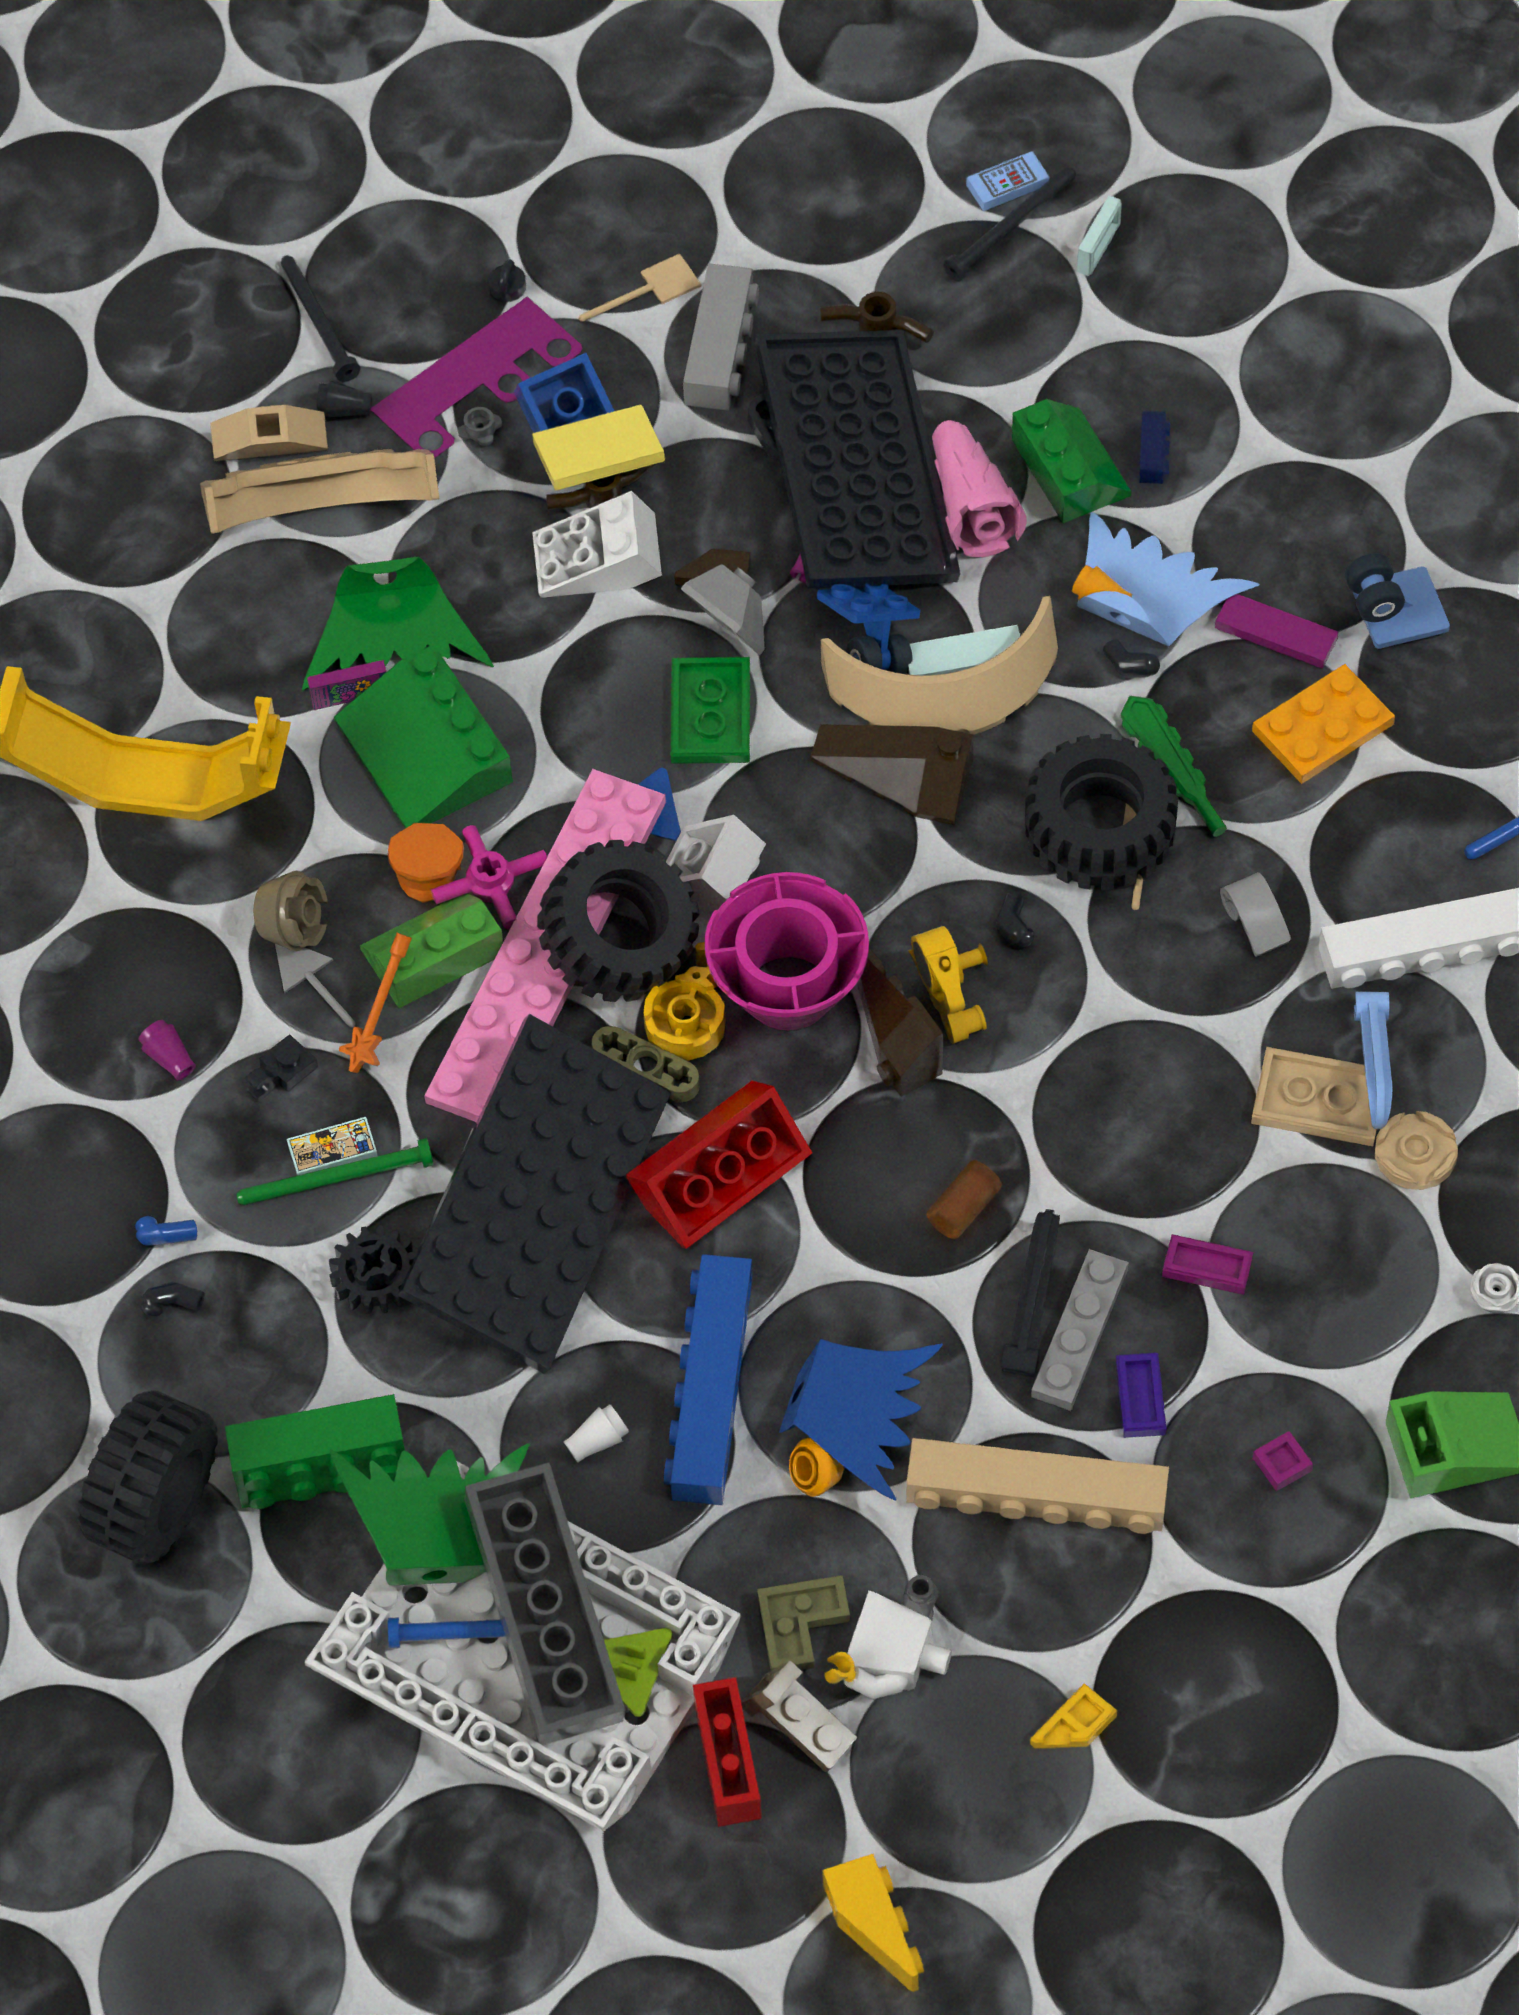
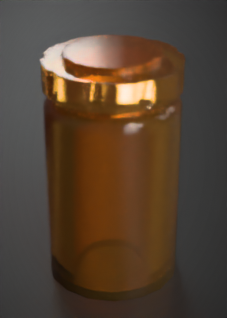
M976 1160L969 1161L964 1170L959 1173L927 1211L930 1223L943 1235L952 1239H958L990 1202L993 1195H996L1002 1188L999 1177L985 1164Z

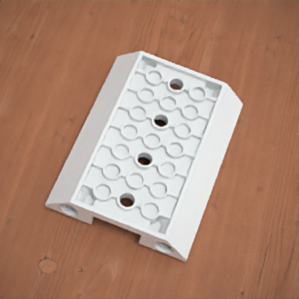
M457 1462L461 1477L464 1479L469 1468ZM567 1521L603 1639L661 1628H669L672 1631V1639L668 1649L658 1663L659 1674L645 1709L649 1713L646 1722L640 1725H632L624 1718L623 1722L541 1745L537 1742L506 1637H499L497 1641L490 1644L482 1643L477 1638L400 1641V1648L389 1649L388 1618L399 1617L400 1624L499 1620L500 1616L486 1572L462 1583L389 1586L386 1581V1566L384 1564L362 1597L353 1592L351 1593L306 1659V1666L602 1831L609 1828L632 1808L695 1709L693 1685L713 1681L720 1670L741 1618L738 1612ZM412 1587H422L428 1592L427 1597L420 1603H410L404 1599L406 1591ZM624 1705L626 1714L629 1709Z

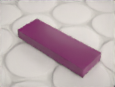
M1239 594L1226 599L1215 620V629L1322 669L1338 640L1339 634L1336 630Z

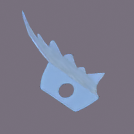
M1091 512L1085 565L1092 568L1098 566L1123 589L1130 592L1132 598L1119 592L1102 591L1080 598L1077 607L1166 646H1170L1181 633L1212 607L1237 593L1249 590L1260 584L1243 579L1211 581L1218 571L1216 567L1202 569L1190 574L1195 553H1178L1162 560V548L1156 536L1144 539L1135 548L1131 549L1130 536L1125 528H1122L1114 539L1104 521L1098 515Z

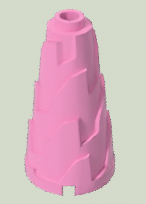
M952 420L942 422L935 429L932 440L937 458L934 462L943 487V500L948 515L945 519L950 536L956 549L959 551L958 547H961L966 556L988 557L1010 548L1007 542L1010 537L1015 535L1018 541L1025 531L1027 519L1024 509L1011 487L1008 488L996 465L990 462L981 444L975 442L967 427Z

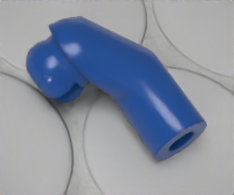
M145 1216L140 1218L135 1224L136 1238L145 1246L194 1241L197 1239V1225L194 1220L158 1224L154 1217Z

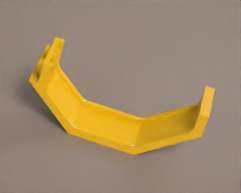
M6 666L0 688V757L94 808L204 821L275 789L291 722L280 721V715L274 713L272 698L256 696L254 704L258 719L257 724L249 723V731L217 745L206 746L117 735L33 692L26 685L22 668Z

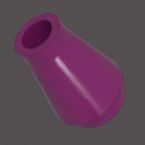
M158 1020L148 1026L139 1036L138 1040L143 1045L141 1048L142 1052L170 1072L177 1081L184 1079L195 1069L196 1064L191 1060L173 1024L168 1025L164 1020Z

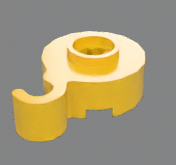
M699 942L695 945L697 966L690 967L684 974L676 975L673 981L665 982L660 987L658 985L653 987L646 997L644 1005V1026L649 1043L687 1061L704 1057L714 1050L723 1038L725 1031V1005L721 996L714 990L718 985L707 966L705 942ZM684 1016H691L690 1019L682 1020Z

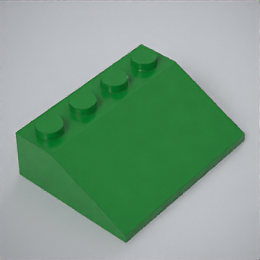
M434 644L399 661L334 716L335 723L405 828L414 823L431 824L513 783L510 756Z

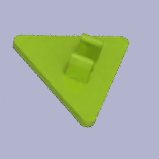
M669 1628L604 1640L623 1704L634 1716L640 1717L645 1712L659 1674L658 1663L668 1649L672 1639V1631Z

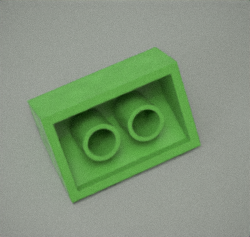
M468 893L448 900L360 945V949L382 982L391 958L390 949L396 933L398 932L412 938L406 956L400 960L388 992L397 1007L401 1008L495 960L503 944L501 928L483 901Z

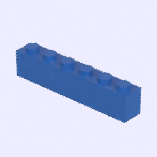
M702 1254L700 1270H692L690 1294L696 1295L695 1307H687L685 1317V1332H691L690 1344H682L680 1353V1369L686 1370L684 1382H677L674 1400V1406L681 1408L679 1421H671L669 1445L675 1446L674 1459H666L664 1469V1484L671 1485L672 1501L723 1505L753 1281L752 1259Z

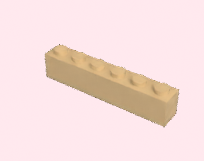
M912 1438L906 1483V1503H914L923 1509H936L939 1506L957 1508L960 1512L966 1514H978L982 1511L994 1512L1010 1519H1020L1024 1516L1038 1517L1053 1524H1062L1067 1521L1082 1522L1097 1529H1104L1110 1526L1126 1527L1133 1532L1141 1534L1153 1531L1162 1532L1169 1467Z

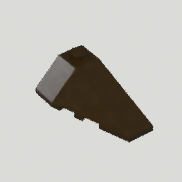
M869 948L867 963L857 982V987L878 1060L877 1071L882 1081L887 1086L893 1085L902 1097L943 1074V1033L915 996L906 999L902 991V982L895 975L887 979L881 960Z

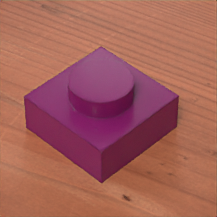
M1290 1431L1253 1451V1460L1275 1491L1312 1472L1313 1463Z

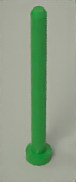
M428 1139L417 1140V1147L240 1189L236 1193L238 1204L248 1205L421 1162L424 1168L434 1166Z

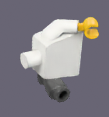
M917 1575L908 1581L904 1588L902 1605L880 1594L868 1591L848 1653L838 1652L827 1658V1661L835 1664L838 1670L831 1669L826 1672V1681L835 1684L844 1680V1684L849 1688L871 1699L901 1693L903 1690H913L921 1669L945 1675L950 1663L952 1650L930 1644L934 1614L933 1607L938 1597V1590L932 1580L927 1576Z

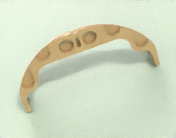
M382 449L357 454L345 452L264 464L260 465V468L252 470H238L226 473L225 479L206 480L200 483L211 534L219 533L250 521L314 508L375 501L439 499L434 455L427 449H416L408 452H394L391 449Z
M1050 596L1042 597L1039 609L1031 624L1006 650L982 664L948 674L906 675L882 670L849 655L831 639H821V665L830 697L840 707L843 704L853 713L869 721V725L935 726L969 734H977L1005 722L1006 717L1023 704L1026 707L1038 694V689L1047 678L1052 666H1054L1058 653Z

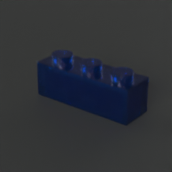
M1142 411L1139 483L1163 484L1164 474H1169V460H1165V455H1169L1170 441H1165V436H1170V421H1166V412Z

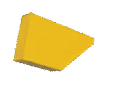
M1084 1683L1032 1736L1030 1745L1035 1749L1088 1747L1117 1717V1710Z

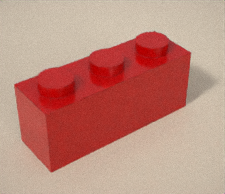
M736 1677L693 1685L694 1706L718 1827L762 1819L760 1795Z

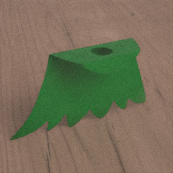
M420 557L348 565L340 577L334 604L305 676L302 691L309 687L308 677L323 674L338 658H340L341 669L350 668L360 653H362L366 664L384 660L386 667L394 651L403 660L425 649L427 645L431 646L433 644L441 656L450 659L449 644L490 667H494V665L447 599L430 567ZM396 572L397 574L396 579L389 584H380L374 579V574Z
M530 1443L521 1446L509 1454L487 1476H485L484 1458L480 1457L469 1468L464 1479L461 1477L455 1455L451 1449L444 1452L437 1460L430 1472L429 1478L417 1460L409 1452L402 1451L398 1460L394 1482L374 1461H370L371 1479L369 1480L337 1452L329 1449V1452L346 1490L386 1566V1581L389 1586L462 1583L486 1572L465 1503V1486L517 1472L525 1458Z

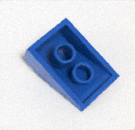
M587 353L518 383L514 391L517 401L534 433L615 412Z

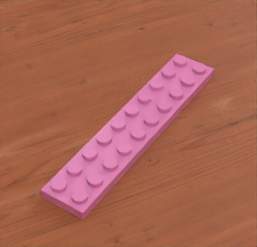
M592 769L516 917L517 920L514 921L424 1095L426 1104L477 1122L524 1018L531 1014L551 1026L554 1025L573 985L569 986L562 980L566 974L560 968L553 970L547 961L551 956L550 950L544 951L541 948L539 937L545 930H540L537 927V915L542 910L540 902L543 894L568 860L578 851L584 852L589 845L600 842L605 847L609 840L620 839L624 841V846L627 847L633 841L645 844L666 804L665 794ZM603 892L592 894L587 898L588 917L598 935L619 896L618 894Z

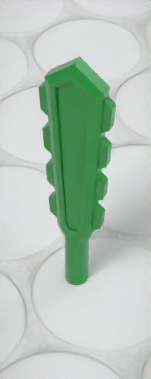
M1129 695L1121 712L1122 727L1130 737L1137 738L1139 741L1138 748L1144 745L1154 752V761L1158 758L1163 760L1169 768L1168 775L1172 776L1177 786L1176 796L1182 797L1185 802L1194 806L1214 837L1222 835L1227 830V827L1206 797L1204 786L1206 778L1200 769L1193 768L1194 758L1188 749L1181 748V737L1175 727L1168 726V715L1162 705L1155 704L1151 698Z

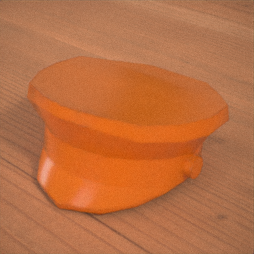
M414 823L391 837L387 855L389 864L395 871L399 884L407 896L425 903L434 900L431 889L454 881L457 871L461 870L464 844L444 824Z

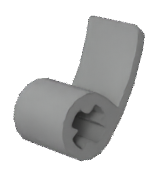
M1257 872L1221 888L1220 895L1225 910L1232 920H1241L1255 956H1260L1289 943L1291 937L1282 913L1268 883L1260 873Z

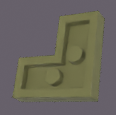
M843 1575L757 1589L771 1670L789 1660L800 1670L815 1668L808 1628L850 1622Z

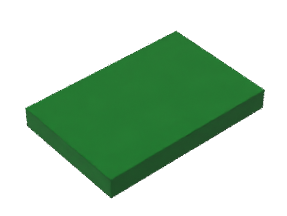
M750 657L672 658L671 764L750 763Z

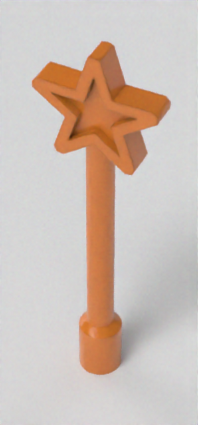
M396 933L390 949L391 958L365 1028L363 1030L362 1028L354 1027L352 1043L339 1047L340 1052L350 1055V1072L358 1073L365 1063L374 1066L380 1065L374 1050L382 1041V1037L373 1035L400 960L406 956L412 940L409 936Z

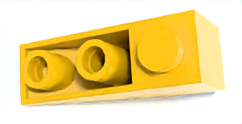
M870 1854L824 1869L823 1887L838 1927L911 1992L917 1991L918 1974L924 1972L923 1964L916 1946L908 1948L903 1933L909 1932L901 1906L893 1908L888 1893L893 1892L894 1889L887 1867H878L874 1854Z

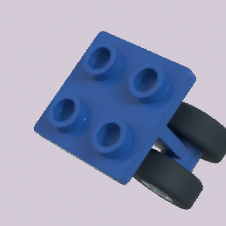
M835 584L832 585V589L817 591L818 600L855 624L864 623L867 636L852 638L847 644L846 653L873 667L909 675L908 665L913 661L911 646L903 635L889 634L890 624L894 620L920 618V609L909 603L906 597L897 595L888 589L887 584L879 586L865 584L863 587Z

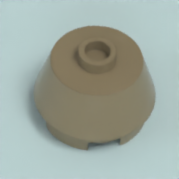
M292 871L263 883L256 893L253 906L254 922L259 935L267 941L292 951H300L306 946H316L323 938L327 924H320L321 903H328L321 881L318 878H309L300 871Z

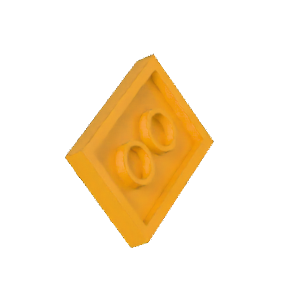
M1344 664L1253 722L1252 732L1291 774L1303 784L1394 725L1395 716L1352 670Z

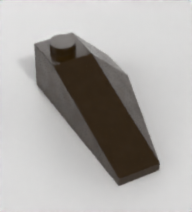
M820 724L811 753V761L850 782L856 780L871 788L874 795L883 800L887 797L904 806L905 812L915 817L955 825L973 763L974 734L935 726Z

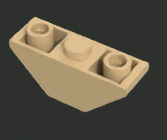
M289 405L246 408L210 422L214 461L328 451L324 412Z

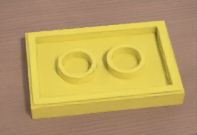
M642 404L532 433L534 446L555 491L665 461L664 450Z

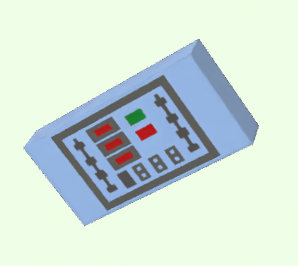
M1029 152L967 177V187L981 209L986 211L1040 189L1049 181V176L1034 153Z

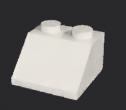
M735 815L684 826L666 863L669 866L675 863L683 871L679 876L682 882H690L695 892L691 896L690 901L697 902L701 910L713 912L715 909L718 910L730 897L732 890L747 882L750 874L759 865V857L766 843Z

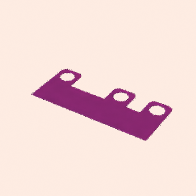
M527 296L373 406L371 411L413 450L423 449L419 445V438L423 433L428 431L440 433L443 437V444L438 449L430 451L433 453L434 458H436L454 444V437L434 418L482 384L504 402L516 400L517 398L514 393H505L499 389L498 381L506 374H515L522 381L529 379L530 377L513 361L531 348L551 366L555 367L577 356L582 351V346ZM564 339L571 345V351L565 357L555 358L548 354L547 345L552 340Z

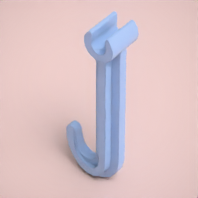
M1355 992L1354 1018L1355 1021H1360L1371 1123L1374 1129H1383L1388 1122L1392 1103V1078L1386 1021L1389 1019V993Z

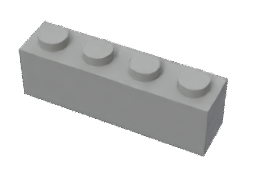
M708 263L683 380L684 405L729 410L732 396L739 395L741 374L737 373L738 366H744L746 362L747 344L743 343L744 336H751L753 314H750L749 310L750 306H757L759 296V284H753L752 268Z

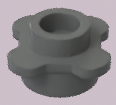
M485 407L472 408L465 414L464 425L458 428V435L464 440L470 438L479 442L480 445H489L494 440L493 434L495 430L502 425L501 418Z

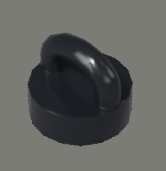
M508 259L503 265L496 267L490 273L489 290L497 300L503 302L517 300L526 291V276L523 270L515 266L513 260Z

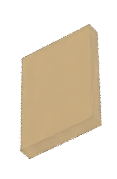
M1266 1047L1251 1124L1373 1146L1377 1129H1374L1371 1123L1364 1065Z

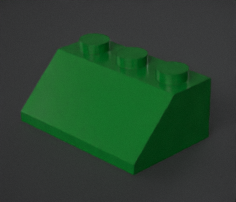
M1045 399L1013 412L1012 441L1062 523L1131 497L1132 491L1080 408Z

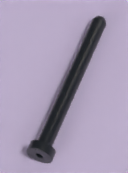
M289 255L283 256L281 266L335 363L333 373L340 382L353 380L360 373V365L356 358L348 356L295 259Z

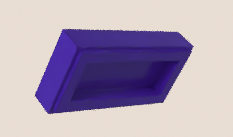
M1158 1353L1116 1355L1115 1362L1123 1438L1166 1435L1167 1428Z

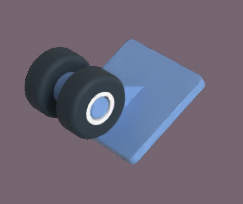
M1371 553L1355 559L1346 568V581L1355 596L1356 606L1361 618L1365 621L1375 648L1389 647L1449 631L1450 624L1426 567L1422 566L1394 573L1387 556L1380 553Z

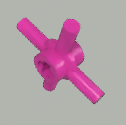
M475 825L467 826L462 830V835L473 860L467 869L466 877L431 889L433 899L436 904L472 892L482 901L493 903L503 927L510 929L514 921L517 920V916L507 896L514 883V877L541 868L547 859V855L544 850L508 862L499 853L487 851Z

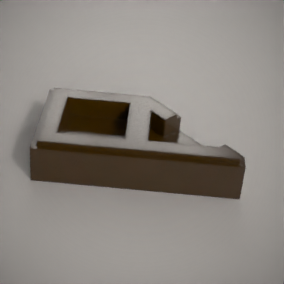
M712 548L676 571L675 585H684L686 582L721 564L732 572L738 567L748 575L751 554L744 551Z

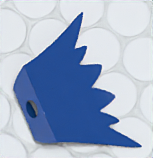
M820 1339L797 1375L779 1433L788 1431L795 1426L798 1427L852 1474L882 1495L896 1501L894 1493L876 1467V1465L884 1468L894 1469L893 1463L879 1445L889 1447L910 1445L911 1442L908 1436L889 1419H899L912 1415L921 1410V1406L902 1397L895 1391L907 1390L920 1384L919 1380L904 1376L903 1374L925 1363L939 1351L943 1344L912 1350L876 1351L848 1347Z

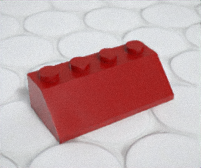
M752 1080L625 1176L645 1209L682 1248L687 1249L811 1155L812 1151L775 1087Z

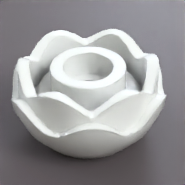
M1499 1263L1487 1264L1473 1274L1471 1280L1472 1297L1482 1309L1488 1312H1507L1519 1303V1275L1510 1266ZM1493 1288H1498L1500 1291H1494Z

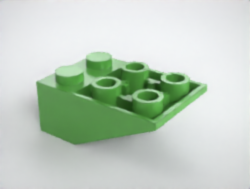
M1426 1392L1389 1401L1385 1424L1410 1499L1519 1474V1422L1509 1393Z

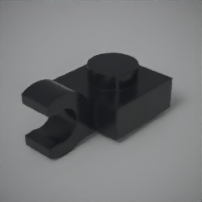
M289 1034L259 1058L260 1067L251 1071L245 1078L251 1085L247 1088V1092L257 1101H260L279 1084L286 1091H289L318 1067L317 1058Z

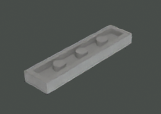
M1091 1249L1088 1250L1033 1385L1032 1398L1070 1411L1072 1410L1127 1274L1129 1262Z

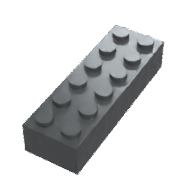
M550 1463L465 1486V1503L537 1742L545 1745L623 1722L625 1707Z

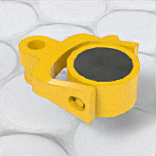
M945 926L912 936V949L908 950L917 967L923 984L929 992L934 1007L940 1012L944 1029L952 1044L968 1039L971 1033L987 1029L986 1020L979 1005L964 1010L965 1001L960 986L964 981V969L979 964L988 966L987 956L982 944L979 943L976 949L958 954L952 936Z

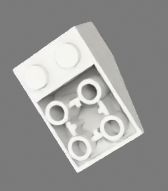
M632 491L533 532L539 596L542 598L625 590L662 576L655 513Z

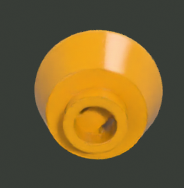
M811 1438L799 1441L789 1459V1471L793 1483L804 1494L812 1497L822 1495L837 1484L844 1470L843 1465Z

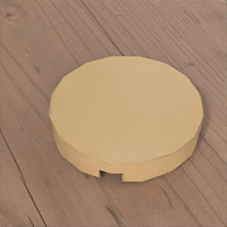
M1416 1111V1114L1405 1115V1112L1397 1114L1388 1120L1386 1126L1380 1129L1376 1137L1375 1160L1380 1171L1392 1183L1406 1189L1423 1190L1438 1186L1450 1176L1457 1161L1458 1148L1453 1130L1441 1118L1428 1112Z

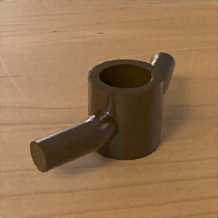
M884 292L866 294L859 302V306H820L821 321L847 319L859 322V331L903 330L925 343H928L934 334V330L910 317L896 314L894 299Z
M656 464L583 483V488L573 492L546 494L548 510L575 507L586 503L588 508H592L623 495L622 487L636 482Z

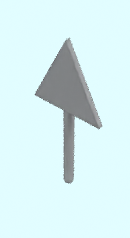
M275 944L284 994L307 979L350 1028L354 1027L355 1021L313 975L332 962L333 958L307 948H303L300 951H292Z

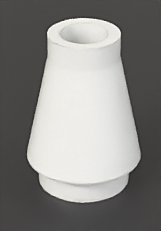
M609 1404L602 1410L598 1407L572 1436L564 1441V1444L575 1460L580 1462L590 1455L623 1442L621 1438L629 1433V1430L611 1404Z

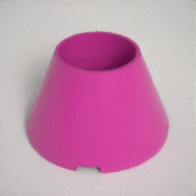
M782 872L767 874L751 879L736 887L730 892V897L720 908L714 910L705 933L707 966L719 988L758 1021L778 1030L802 1029L821 1019L859 981L865 969L869 952L866 922L855 902L846 893L842 895L837 890L826 885V880L803 873ZM785 957L800 958L816 966L803 975L788 978L776 977L759 969L772 960Z

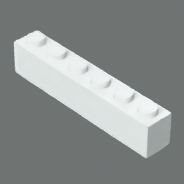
M1519 888L1321 927L1318 949L1331 989L1339 987L1355 988L1368 981L1378 979L1394 980L1408 973L1418 971L1434 972L1447 965L1457 963L1473 964L1482 958L1497 955L1512 956L1519 953Z

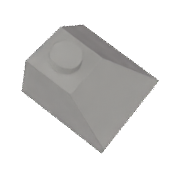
M721 564L686 582L682 586L681 590L704 612L757 654L761 655L765 650L762 599L752 588L755 581L744 571L737 567L732 572Z

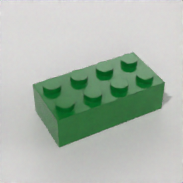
M395 1394L225 1426L231 1468L241 1508L263 1509L278 1501L288 1499L304 1501L315 1497L319 1493L330 1491L348 1492L333 1464L329 1449L345 1458L369 1480L371 1479L370 1461H374L389 1475L393 1482L395 1481L399 1457L402 1451H405Z

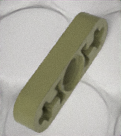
M615 1026L600 1028L593 1035L592 1049L665 1088L671 1093L669 1096L670 1100L687 1102L697 1095L700 1087L699 1073L692 1063ZM613 1042H617L618 1050L611 1048L608 1052L604 1051L603 1044L610 1046ZM623 1054L627 1055L626 1062H624ZM648 1056L655 1059L657 1065L653 1070L643 1072L636 1069L634 1063L639 1058ZM666 1066L668 1068V1074L664 1073V1069ZM683 1076L688 1077V1084L682 1082L678 1087L674 1086V1079L680 1080Z

